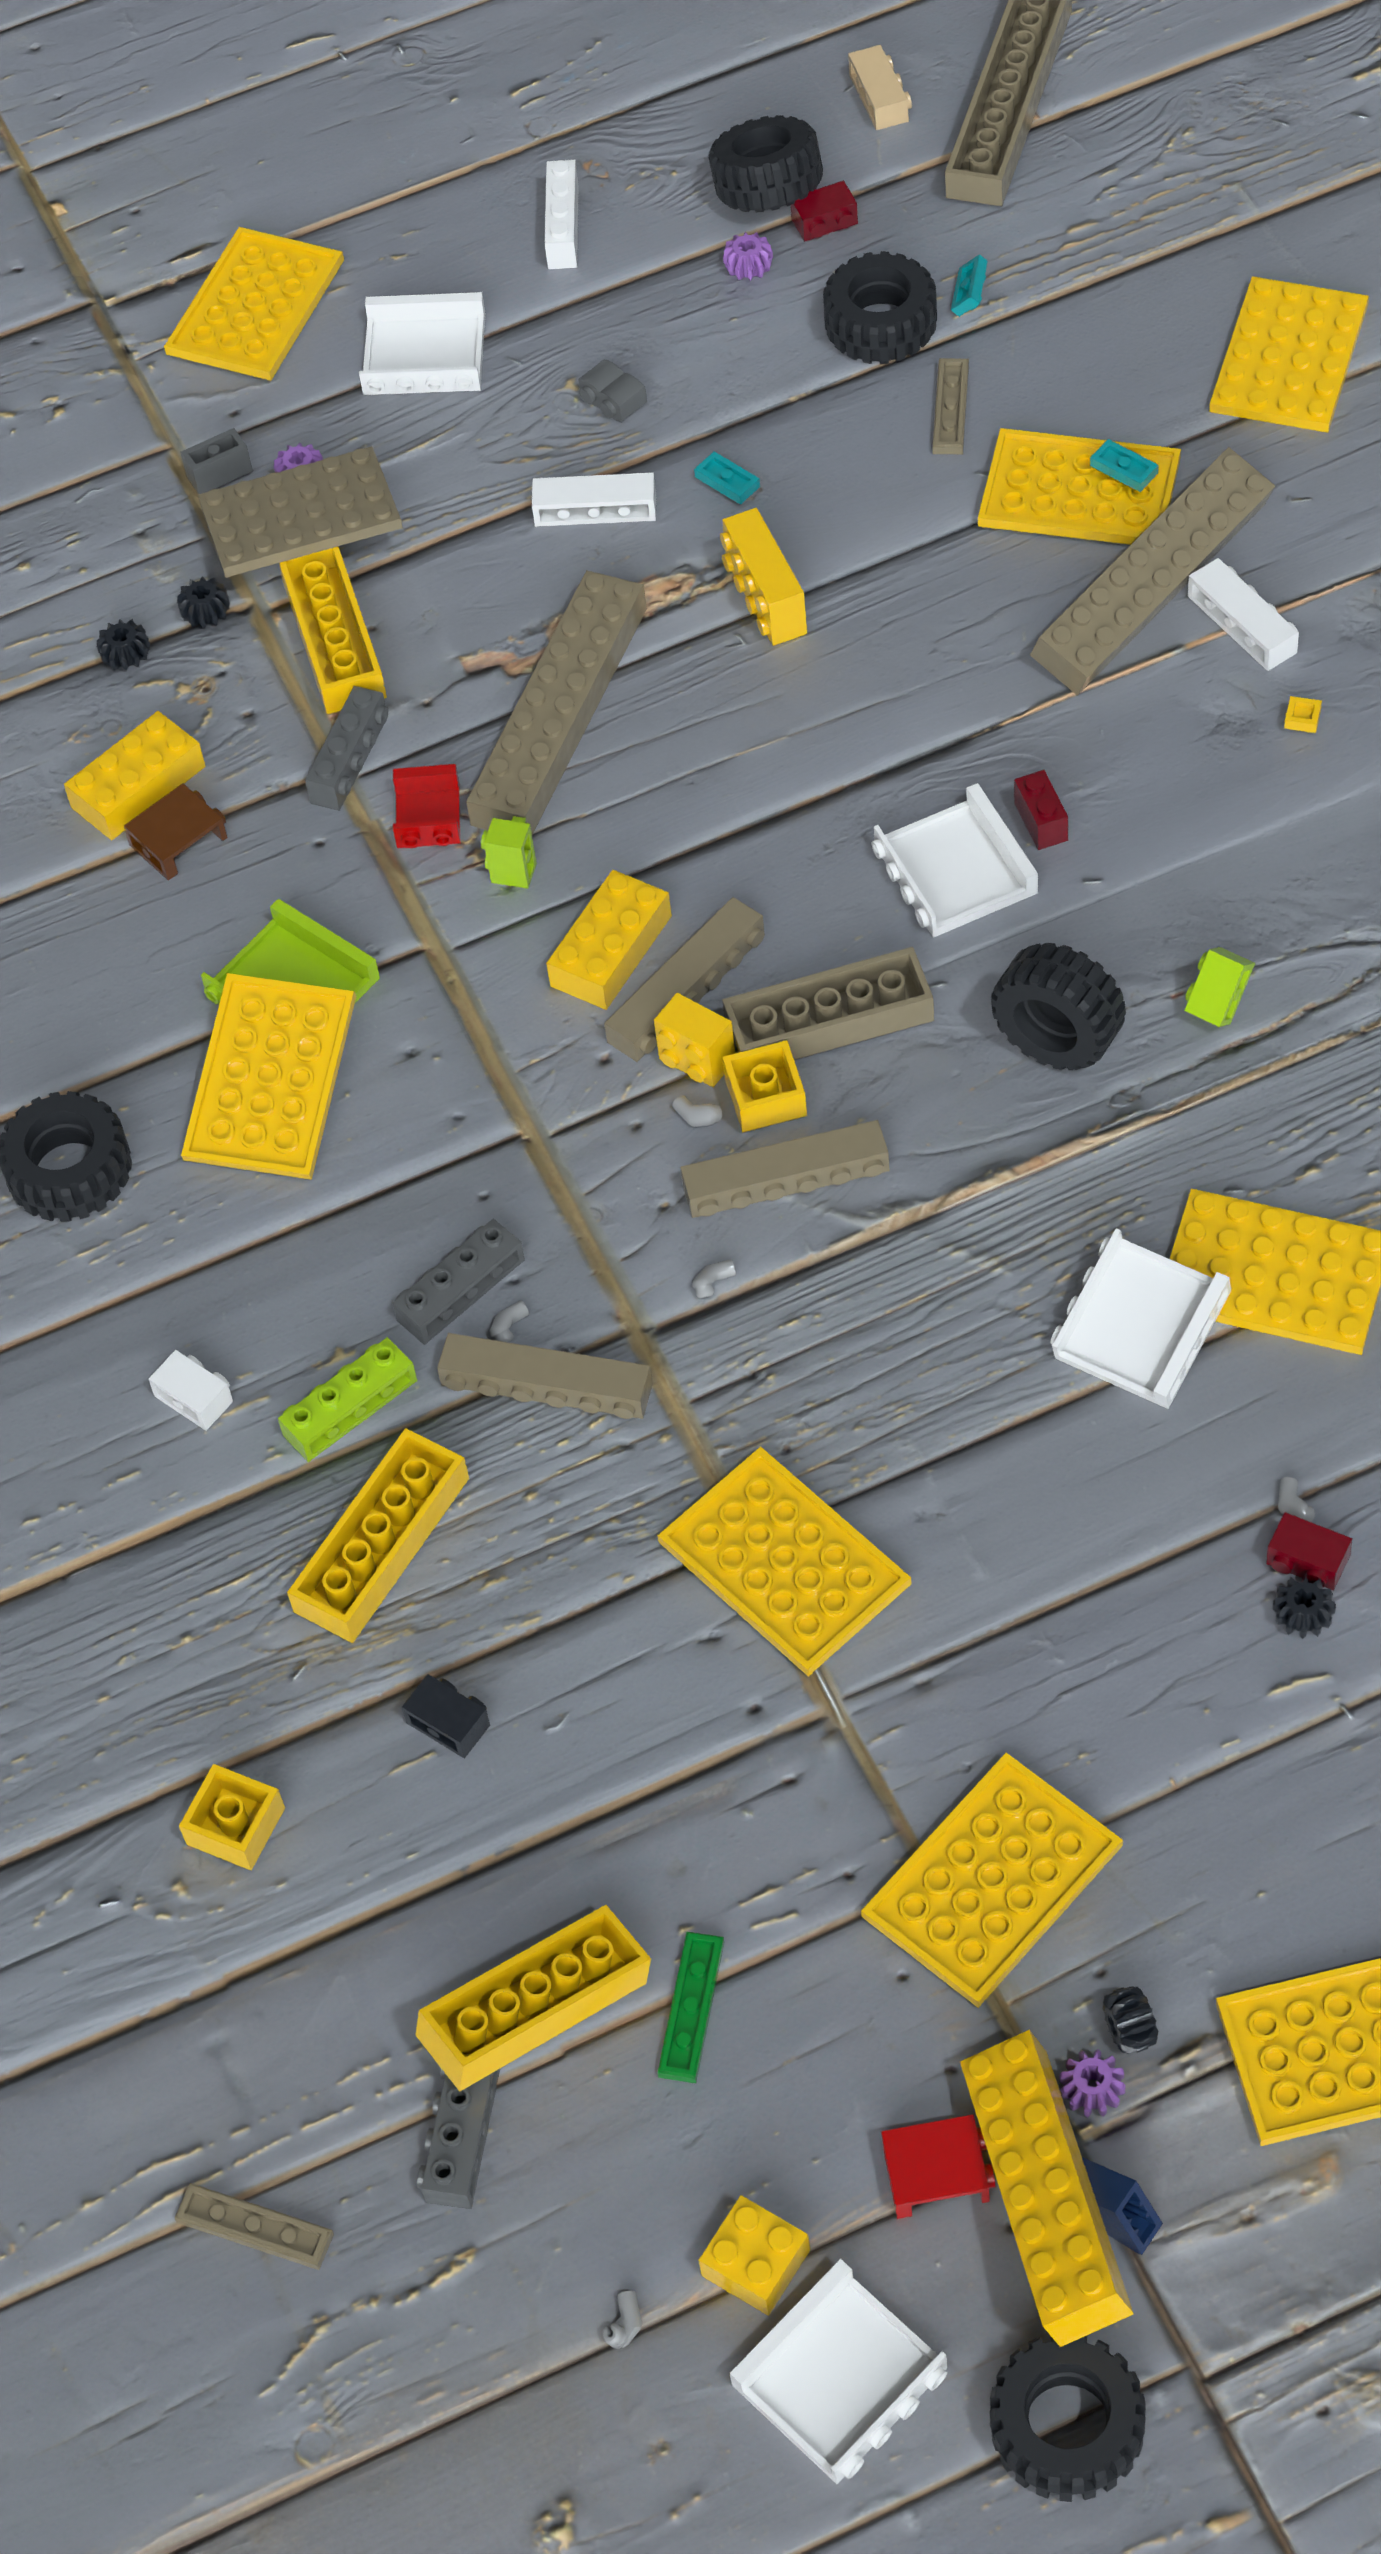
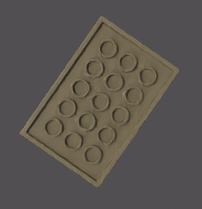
M372 446L198 494L225 578L403 528L400 515Z

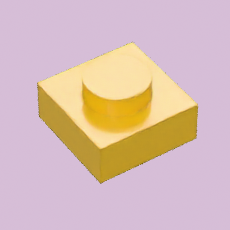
M1290 696L1284 729L1316 733L1322 700Z

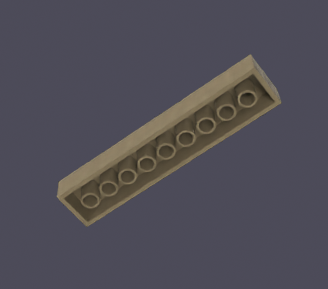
M1008 0L945 170L946 198L1003 206L1072 13V0Z
M1228 447L1038 638L1030 656L1078 696L1189 583V575L1204 567L1266 504L1275 485Z
M586 570L466 801L471 826L488 830L492 818L511 821L513 816L526 818V823L530 824L533 835L647 610L644 584Z

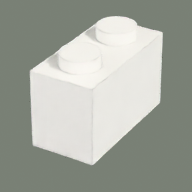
M177 1350L149 1378L152 1391L157 1399L205 1431L233 1403L229 1390L230 1384L224 1376L218 1372L210 1373L204 1369V1366L197 1358L192 1355L186 1357Z

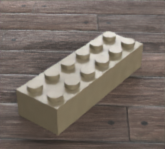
M913 947L722 999L724 1017L732 1021L736 1053L787 1040L794 1060L934 1021L933 995Z

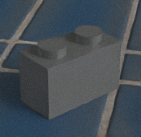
M235 428L180 452L186 476L198 494L208 492L253 472L247 445Z

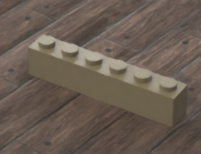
M732 897L604 1023L607 1043L636 1062L645 1054L651 1053L657 1045L654 1019L676 993L699 1004L701 998L709 990L715 989L721 982L722 977L731 968H736L741 963L743 956L762 942L765 936L763 915Z
M878 1120L680 1167L683 1188L692 1218L711 1216L717 1212L733 1208H745L753 1203L766 1200L774 1201L783 1196L800 1192L808 1193L816 1188L833 1184L841 1185L850 1180L866 1176L875 1177L883 1172L890 1171L889 1153Z
M453 1333L447 1334L437 1367L441 1386H446L454 1391L470 1390L490 1397L501 1395L513 1397L521 1402H543L557 1408L567 1406L579 1408L588 1413H610L624 1419L632 1417L644 1418L653 1385L650 1365Z

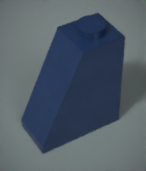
M1082 2157L1107 2235L1142 2255L1162 2226L1161 2219L1136 2180Z

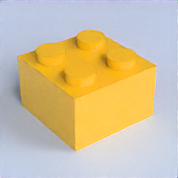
M676 993L654 1019L659 1059L666 1066L677 1068L687 1073L694 1081L698 1083L703 1082L714 1088L724 1075L722 1057L735 1054L732 1021Z
M787 1040L722 1057L725 1081L742 1133L807 1116L805 1091Z
M213 1764L179 1824V1828L186 1845L252 1871L283 1814L285 1806L279 1789Z
M740 2195L698 2260L701 2275L769 2316L810 2252L809 2237L804 2231Z

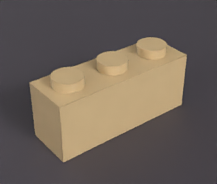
M881 45L848 53L850 78L875 129L880 130L909 122L908 109L912 108L911 98L908 91H903L899 73H894L891 56L885 55Z

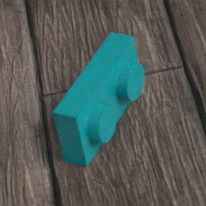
M980 254L959 268L951 311L959 317L967 311L977 308L982 300L981 294L983 283L986 279L985 273L988 261Z
M1110 439L1090 457L1091 467L1139 492L1158 474V464Z
M715 451L694 469L695 478L740 505L760 488V478Z

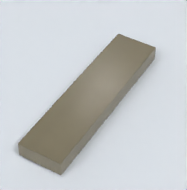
M939 358L933 454L963 455L969 359Z
M189 2183L175 2216V2220L179 2224L320 2270L334 2236L331 2229Z

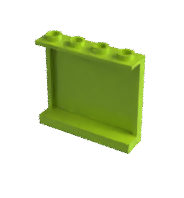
M279 898L270 906L273 919L214 978L205 972L201 974L205 988L204 994L215 1004L220 1003L227 973L354 991L356 994L355 1003L380 979L375 958Z

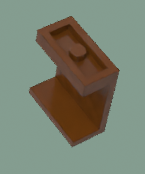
M184 783L124 825L129 845L168 881L178 874L174 857L207 833L212 831L222 841L228 838L224 826L226 819L217 808L212 809L209 807L197 790H190Z

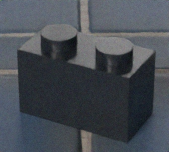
M429 1674L425 1676L402 1706L405 1721L408 1725L464 1759L490 1727L487 1708L483 1702L474 1696L465 1697L457 1692L456 1687L444 1678L437 1680Z

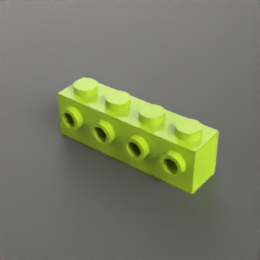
M388 1337L380 1343L371 1345L364 1355L353 1363L343 1366L337 1375L326 1383L316 1386L310 1395L299 1403L289 1406L278 1418L283 1436L307 1462H310L417 1382L413 1362Z

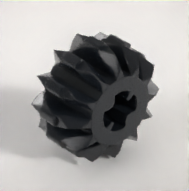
M202 576L200 581L197 582L190 579L189 586H181V592L177 596L180 615L184 621H189L192 627L201 624L205 629L207 624L210 623L217 626L218 619H226L227 610L230 609L227 590L223 584H218L215 578L206 581Z
M119 619L118 624L108 623L107 630L99 631L100 635L97 640L98 653H100L104 664L110 665L114 671L120 667L127 671L129 666L139 667L140 660H147V651L150 650L149 638L142 625H136L133 619L127 623Z
M1306 1574L1302 1577L1300 1583L1290 1577L1287 1581V1587L1279 1586L1276 1594L1277 1598L1273 1600V1610L1277 1613L1275 1619L1277 1625H1286L1285 1631L1288 1635L1297 1630L1300 1631L1299 1634L1302 1639L1306 1637L1307 1631H1311L1318 1637L1321 1634L1322 1627L1329 1628L1332 1624L1331 1616L1336 1611V1604L1332 1601L1333 1593L1331 1589H1322L1323 1582L1321 1579L1313 1584L1309 1583Z
M1134 1986L1122 1987L1104 1996L1102 2009L1105 2013L1108 2032L1111 2033L1113 2042L1117 2044L1118 2049L1122 2053H1139L1157 2043L1159 2031L1156 2027V2019L1147 1997L1140 1988Z

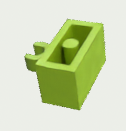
M513 816L511 821L492 818L489 829L484 830L481 838V848L485 849L486 852L485 869H489L491 883L528 889L537 864L530 824L526 823V818Z
M1222 947L1206 951L1198 963L1200 973L1196 983L1193 982L1187 990L1185 1000L1188 1003L1184 1011L1218 1027L1231 1024L1255 963Z

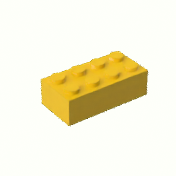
M757 507L722 519L723 533H720V540L725 550V554H722L723 564L727 572L732 571L734 574L733 579L737 591L745 594V602L749 613L757 616V625L761 635H767L772 646L806 635L804 591Z
M156 711L65 782L64 787L71 808L112 841L125 831V824L182 783H186L206 766L200 743L160 711Z
M612 869L547 961L550 987L607 1010L672 917L669 892Z

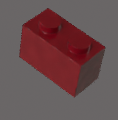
M844 180L816 189L813 192L809 191L806 198L803 200L797 199L795 204L790 205L791 219L804 242L858 224L857 202Z
M1045 770L1014 779V804L1037 849L1041 850L1068 841V815Z
M1284 1512L1268 1545L1266 1564L1282 1574H1293L1300 1578L1306 1574L1309 1583L1312 1584L1321 1579L1323 1587L1334 1591L1351 1556L1353 1538Z

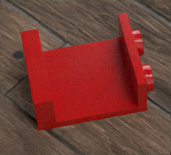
M456 764L393 769V782L396 792V823H393V832L397 848L461 844L460 783Z
M974 2114L881 2131L882 2146L897 2219L912 2217V2205L980 2193L982 2203L990 2202L989 2188L996 2187L992 2164L984 2165L981 2151H986L987 2147L981 2128H976Z

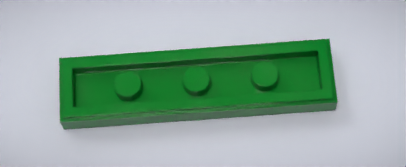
M686 1932L657 2072L658 2078L689 2083L697 2082L725 1943L724 1937Z

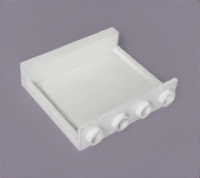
M482 292L366 297L367 330L363 371H359L363 395L481 391L486 314Z
M978 783L966 788L967 801L884 835L879 825L874 826V841L871 842L876 857L884 860L890 879L893 882L897 881L900 885V891L907 905L912 904L919 925L922 928L926 927L933 938L1038 894L1037 871Z
M1116 1228L1111 1238L1106 1237L1102 1242L1098 1253L1100 1258L1095 1268L1091 1266L1087 1270L1082 1283L1084 1286L1079 1297L1074 1296L1067 1308L1068 1317L1063 1326L1058 1325L1050 1343L1052 1344L1055 1359L1169 1409L1231 1292L1230 1277L1216 1272L1214 1278L1122 1239L1121 1230Z
M840 2259L730 2372L732 2386L828 2477L838 2484L845 2476L850 2479L859 2471L864 2463L863 2456L872 2447L878 2449L888 2440L892 2434L890 2428L900 2417L906 2420L913 2414L920 2403L918 2398L928 2388L933 2391L942 2383L947 2375L945 2371L947 2369V2357L942 2351L939 2355L936 2354L853 2278L852 2269Z

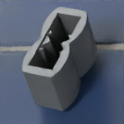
M604 359L578 379L579 394L583 401L600 408L606 417L613 418L616 421H624L647 403L645 386L637 378L624 373L616 364Z

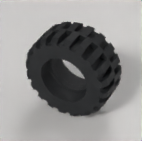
M776 115L770 118L764 116L757 120H747L741 125L737 124L731 127L728 132L724 131L720 134L718 139H715L708 155L716 195L725 205L734 210L739 208L742 212H749L750 210L764 212V210L768 209L773 211L785 205H793L797 199L803 200L806 198L809 191L813 192L823 176V165L815 130L806 121L798 120L792 116L785 118L783 115Z
M881 251L880 254L874 255L872 252L864 253L861 258L855 256L847 261L848 264H841L835 270V274L832 273L828 278L823 291L825 329L827 330L830 342L843 354L847 352L849 358L854 360L859 358L864 363L872 364V361H878L880 364H888L890 360H896V362L904 360L908 354L913 356L920 350V346L924 347L931 340V336L935 333L937 322L936 285L925 267H920V263L912 258L910 260L906 259V256L896 253V255H890L886 251ZM874 304L898 306L895 309L884 312H872L863 309Z
M1055 943L1035 944L1017 953L991 994L992 1013L994 1019L998 1020L997 1026L1001 1033L1005 1032L1007 1040L1013 1046L1017 1045L1021 1049V1053L1027 1057H1034L1037 1059L1036 1062L1042 1065H1053L1054 1069L1062 1070L1067 1067L1069 1071L1078 1070L1094 1065L1105 1054L1124 1024V1016L1126 1015L1125 1001H1123L1121 989L1115 986L1116 980L1111 974L1107 975L1103 971L1104 967L1097 961L1094 963L1088 959L1089 955L1081 951L1077 953L1072 950V947L1066 945L1057 947Z
M67 1091V1095H60L59 1092L49 1093L50 1097L44 1099L37 1097L31 1100L32 1104L25 1107L23 1105L15 1112L16 1118H10L4 1126L5 1132H2L0 1135L1 1171L13 1199L19 1206L24 1207L25 1211L33 1216L40 1214L41 1219L49 1221L59 1218L60 1222L72 1221L71 1218L78 1216L80 1219L90 1217L89 1213L97 1210V1212L105 1209L107 1207L106 1202L109 1200L114 1201L120 1195L119 1187L124 1188L129 1179L128 1173L132 1168L131 1151L121 1121L117 1114L112 1112L108 1104L103 1101L98 1102L97 1097L89 1094H84L81 1097L79 1092ZM80 1143L92 1147L84 1159L71 1167L50 1170L38 1166L48 1152L61 1145Z
M1087 2336L1062 2347L1052 2337L1051 2341L1043 2343L1040 2337L1029 2341V2350L1023 2352L1018 2348L1010 2355L1009 2366H1002L996 2376L997 2384L995 2387H992L990 2427L995 2451L1000 2453V2462L1007 2472L1013 2470L1016 2475V2481L1024 2488H1027L1030 2484L1035 2486L1036 2495L1047 2499L1050 2492L1060 2494V2501L1072 2502V2495L1082 2494L1083 2499L1088 2500L1096 2497L1097 2489L1103 2487L1106 2492L1117 2486V2478L1120 2475L1126 2477L1133 2469V2460L1139 2457L1143 2447L1146 2404L1144 2394L1140 2392V2381L1135 2371H1128V2361L1120 2353H1116L1114 2356L1109 2353L1110 2345L1101 2340H1097L1095 2346L1087 2343ZM1063 2385L1077 2386L1089 2391L1101 2401L1105 2408L1106 2425L1104 2431L1093 2442L1079 2448L1063 2449L1044 2442L1033 2432L1029 2422L1031 2404L1044 2391Z

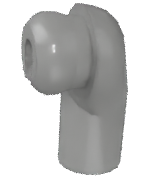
M685 1095L677 1097L672 1104L673 1108L692 1127L713 1125L722 1119V1110L715 1104L693 1105Z
M732 1259L707 1265L692 1280V1288H695L698 1298L713 1295V1282L736 1276Z
M522 1300L496 1314L490 1328V1335L496 1341L510 1342L513 1340L514 1336L509 1328L514 1323L529 1316V1311Z
M1292 1477L1282 1478L1280 1480L1278 1500L1280 1513L1284 1514L1286 1512L1312 1522L1315 1518V1510L1297 1496L1298 1481Z
M624 2291L617 2295L621 2316L615 2323L611 2324V2327L606 2326L603 2332L604 2341L612 2348L626 2347L642 2327L635 2291Z

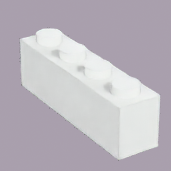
M575 160L547 161L545 250L548 269L577 268L579 185Z
M654 472L533 478L532 510L535 527L656 521Z
M1217 558L1189 575L1188 597L1267 671L1297 654L1299 632L1295 625L1287 622L1272 604L1263 600L1257 594L1255 588L1247 585L1231 566H1227Z

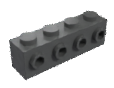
M357 686L353 687L305 779L311 804L340 811L381 729L387 721L389 711L388 707L385 706L382 692Z
M494 1218L485 1226L478 1227L466 1242L460 1247L453 1248L441 1263L435 1268L428 1269L416 1284L410 1289L403 1290L393 1302L397 1322L424 1345L427 1344L525 1261L521 1241Z
M441 2069V2079H444L442 2092H436L433 2102V2115H437L434 2129H428L425 2140V2151L429 2152L426 2165L420 2166L417 2178V2188L421 2189L426 2203L472 2209L500 2069L460 2092Z

